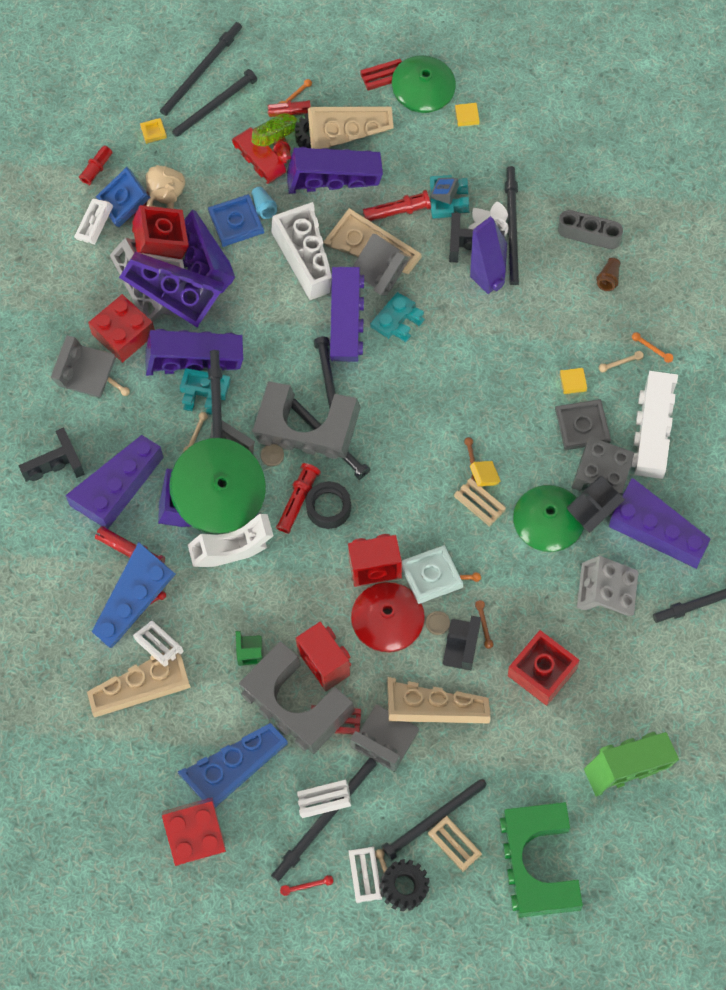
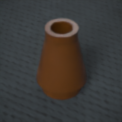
M609 258L596 278L598 287L603 291H612L618 286L621 262L617 258Z

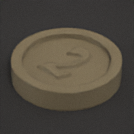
M276 444L265 446L261 451V460L267 466H277L284 459L283 449Z
M434 611L426 618V628L434 635H442L450 627V619L444 612Z

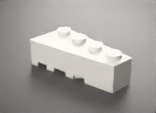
M313 202L272 216L271 229L275 240L309 300L329 294L332 282V275L326 253L324 252L322 236H320Z

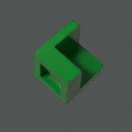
M235 631L238 665L258 664L263 659L262 637L260 635L242 637L241 631Z

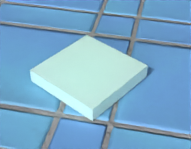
M445 545L402 560V571L418 604L463 588V582Z

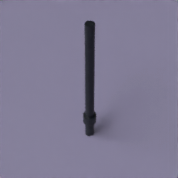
M235 22L228 32H224L221 35L216 46L160 109V113L167 116L224 48L232 44L234 37L242 29V25L239 22Z
M509 166L506 168L507 181L505 182V193H507L510 285H519L516 212L518 182L515 181V167Z
M211 350L208 379L211 380L213 438H222L220 380L223 379L222 368H220L219 350ZM218 481V485L223 487V483Z
M726 589L683 604L680 602L672 604L670 608L654 613L653 619L655 623L673 617L674 619L683 617L687 612L726 599Z
M369 758L349 781L350 796L377 765L373 759ZM344 797L336 798L333 801L344 799ZM339 809L323 813L292 851L288 850L282 857L283 861L271 874L275 881L279 882L291 867L294 868L301 860L299 857Z

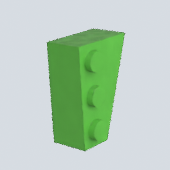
M651 732L637 741L634 738H630L622 742L620 746L614 747L611 744L599 750L600 754L584 768V771L597 797L602 795L608 787L616 785L617 788L625 786L624 782L637 778L643 779L666 770L674 765L679 758L667 732L660 734Z

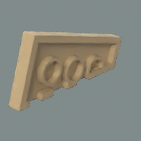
M392 107L308 108L311 148L314 149L330 148L393 129Z
M350 208L323 242L324 246L359 257L372 234H377L411 256L402 271L406 274L412 271L422 257L420 252Z
M177 653L173 661L169 659L168 665L165 667L153 656H150V660L139 666L136 664L129 668L127 673L119 677L115 676L89 690L87 694L94 718L191 688L181 654Z

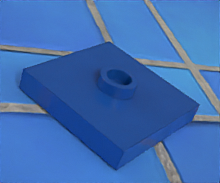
M128 167L96 196L98 200L107 201L113 205L109 217L117 227H121L138 210L140 205H144L151 198Z
M249 194L208 207V213L222 247L264 234V228Z

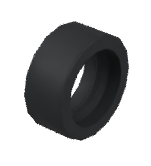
M321 482L313 486L306 498L308 517L312 523L320 528L332 529L341 526L346 522L351 513L350 494L345 487L336 482ZM327 493L339 496L343 503L341 512L330 517L319 515L314 506L319 496Z

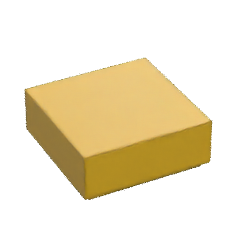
M477 103L455 105L458 127L479 124Z
M161 118L140 123L146 144L167 138Z
M583 368L560 370L564 394L587 391Z
M493 461L473 462L470 465L478 487L494 486L501 482Z

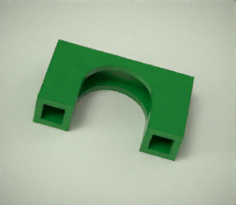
M566 802L504 809L503 817L499 818L501 833H506L507 843H503L505 859H510L511 869H507L508 884L514 885L515 895H511L512 911H517L518 918L581 911L583 904L579 880L553 883L541 882L527 872L522 860V851L531 840L540 836L569 832L570 823Z

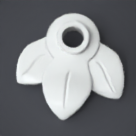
M496 202L490 211L473 208L472 218L474 223L468 229H474L491 216L497 226L502 231H505V236L507 235L508 224L506 220L508 213L501 203Z

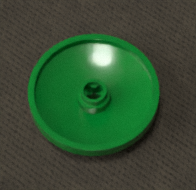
M210 438L199 441L180 455L172 469L170 476L172 502L179 515L189 525L199 531L209 534H226L236 531L256 517L264 502L266 483L258 460L247 448L232 440ZM218 481L222 482L224 486L220 487Z

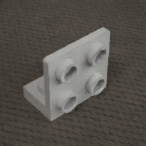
M602 556L583 562L577 608L588 610L600 605L626 616H633L638 571Z

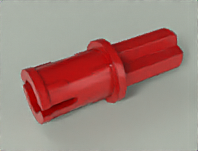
M288 100V103L269 104L267 107L269 117L289 115L290 118L292 115L306 114L311 104L310 100L299 102Z
M277 135L272 140L273 151L277 155L278 160H282V163H287V160L291 159L290 145L286 142L284 136Z
M104 145L101 147L95 157L88 160L87 167L79 175L80 181L91 185L97 174L104 170L103 165L112 155V150L108 146Z

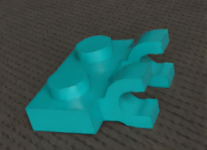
M452 175L430 176L431 193L438 178H452ZM458 179L459 187L456 193L458 195L469 194L468 179ZM469 197L453 199L451 204L431 198L432 219L452 217L454 211L470 213Z
M397 292L373 319L370 327L388 339L395 335L406 343L411 337V334L408 333L410 327L402 323L407 318L420 326L425 320L422 317L424 311L416 308L414 301Z
M185 368L179 387L180 392L185 393L182 399V404H184L183 410L193 411L195 397L198 395L207 397L205 402L206 413L212 415L211 380L208 379V372ZM222 375L223 379L220 380L221 400H226L231 379L230 376Z

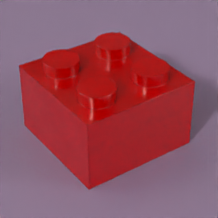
M140 205L132 221L137 252L182 260L189 246L183 210Z
M123 294L88 322L92 335L122 363L148 342L150 330H155L153 322Z
M381 534L373 539L358 538L348 543L349 563L354 587L402 579V560L396 535Z
M320 621L297 636L296 644L300 657L323 689L328 691L350 676L351 663L348 659L351 657L343 645L341 647L335 642L336 636L329 626L325 628Z
M539 630L511 663L507 676L548 706L576 672L580 660Z
M213 797L162 811V819L175 866L226 852Z

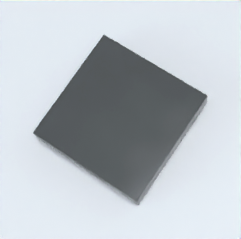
M601 399L555 406L564 451L585 447L589 437L611 443Z

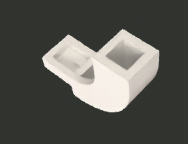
M259 514L244 527L230 533L219 535L200 534L188 544L193 566H219L249 558L266 549L265 542L273 537L268 514Z

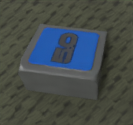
M438 178L430 198L451 204L459 187L458 178Z

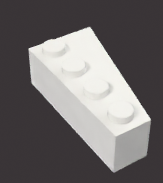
M649 371L645 389L640 390L638 404H642V411L637 412L636 425H640V431L635 432L634 446H638L637 453H634L631 467H635V475L664 478L670 442L668 437L670 436L673 419L670 416L672 415L676 394H673L677 384V374Z

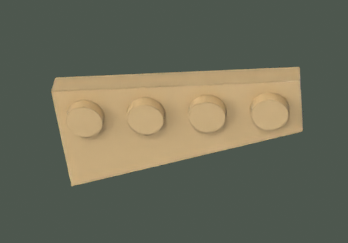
M387 678L389 721L490 723L489 698L458 691L455 694L446 693L443 688L433 686L432 690L418 687L419 683L408 681V684L396 682V678Z

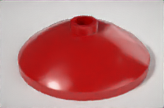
M392 582L378 583L364 590L356 599L351 612L352 627L356 636L367 647L380 652H396L407 648L419 637L424 626L425 615L422 603H417L412 590ZM385 609H391L392 613L385 614L383 611Z

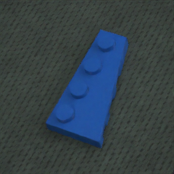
M138 542L92 633L109 648H112L176 574Z
M269 723L231 746L227 745L212 756L205 757L191 767L178 771V774L201 800L213 797L216 808L284 748L288 741Z

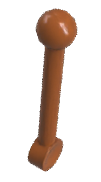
M471 437L465 438L464 443L468 447L470 462L472 464L473 462H475L472 448L473 439Z
M479 600L475 603V607L479 610L485 636L484 646L490 649L494 643L490 639L484 615L485 603Z

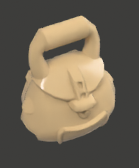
M156 165L149 168L146 173V189L151 198L147 201V206L157 207L152 205L153 201L156 200L167 204V208L174 209V203L185 187V177L183 174L166 166Z

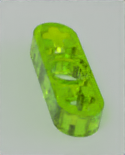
M280 114L255 127L252 131V143L258 146H269L293 133L296 128L297 118L290 114Z

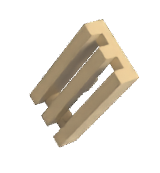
M471 478L454 494L457 500L489 527L506 511V507L481 486L478 487L477 483ZM471 487L473 490H475L480 496H482L486 501H488V502H489L492 506H494L498 511L496 512L492 507H490L485 501H483L479 496H477V495H476L473 491H471L469 488ZM466 493V494H467L470 498H472L477 504H479V505H480L483 509H485L490 515H492V517L489 518L484 512H482L478 507H476L472 502H470L465 496H463V494Z
M447 816L428 832L432 840L462 872L482 855L478 848ZM445 824L474 853L471 857L443 828ZM438 831L466 860L465 863L436 834Z

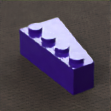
M294 148L287 169L288 193L295 194L298 189L316 192L315 188L319 187L337 190L344 185H348V188L378 186L383 175L381 153L370 150Z
M136 251L119 276L120 279L195 327L199 326L225 284Z
M332 267L331 361L358 362L359 355H363V341H359V333L364 332V319H360V311H364V297H360L361 288L364 289L365 277L360 275V267Z
M150 330L145 351L146 376L154 375L153 371L165 370V374H174V371L185 368L202 371L203 368L207 367L209 369L211 350H219L220 368L222 370L240 369L244 359L243 336L234 333L216 334L209 331L197 333L187 330Z
M143 435L139 436L65 495L70 507L100 526H105L109 529L164 458L161 446Z
M632 478L622 496L625 500L615 509L611 516L609 527L697 569L711 539Z

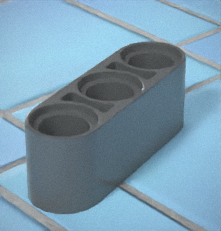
M566 210L560 214L558 232L562 237L607 249H615L621 243L623 227L616 221L573 210Z

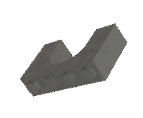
M268 381L252 430L260 444L266 446L276 444L287 450H293V448L301 449L303 452L312 455L321 453L332 459H338V457L346 458L361 409L357 398L334 394L325 422L313 431L298 432L291 429L287 422L295 396L291 386Z
M280 641L239 682L242 690L241 696L249 704L253 702L260 707L258 709L259 712L266 719L273 718L278 723L276 726L285 735L290 733L296 738L294 742L303 751L308 749L315 754L355 712L354 705L350 699L333 687L309 711L293 713L283 709L277 703L279 689L301 664L298 655Z

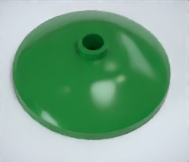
M418 55L405 59L396 67L392 77V90L396 99L407 109L418 113H429L443 108L451 101L456 89V81L451 69L443 61L432 56Z
M542 485L528 490L520 497L514 508L513 523L517 534L527 545L544 552H556L570 547L579 539L584 529L580 522L567 510V506L577 497L567 489L555 485ZM553 510L554 514L550 515L546 511Z

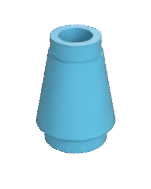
M262 187L254 188L251 194L258 216L263 219L272 218L277 213L276 202Z

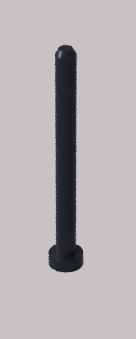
M247 69L244 72V77L174 128L172 134L175 137L180 136L247 84L257 82L254 72L251 69Z
M322 336L314 339L313 342L314 347L319 350L330 409L336 391L327 349L330 346V341L328 337Z
M293 399L291 408L313 430L319 428L321 424L296 399ZM349 451L346 458H342L355 471L354 476L358 480L370 472V467L367 464L362 465Z
M479 779L390 845L387 842L383 844L381 848L391 861L397 858L396 853L482 791L487 785L485 780Z

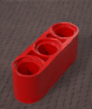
M250 127L232 138L234 147L242 152L241 155L248 163H252L253 169L259 176L267 180L266 184L271 183L286 173L285 165L281 160H278L275 152L253 128Z

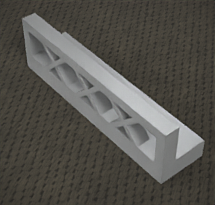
M125 238L110 254L120 275L134 252H137L135 239ZM123 251L126 254L124 264L119 258ZM123 281L137 308L152 322L161 314H174L144 293L143 298H140L139 290ZM149 302H151L153 307L155 308V310L150 315L148 313Z

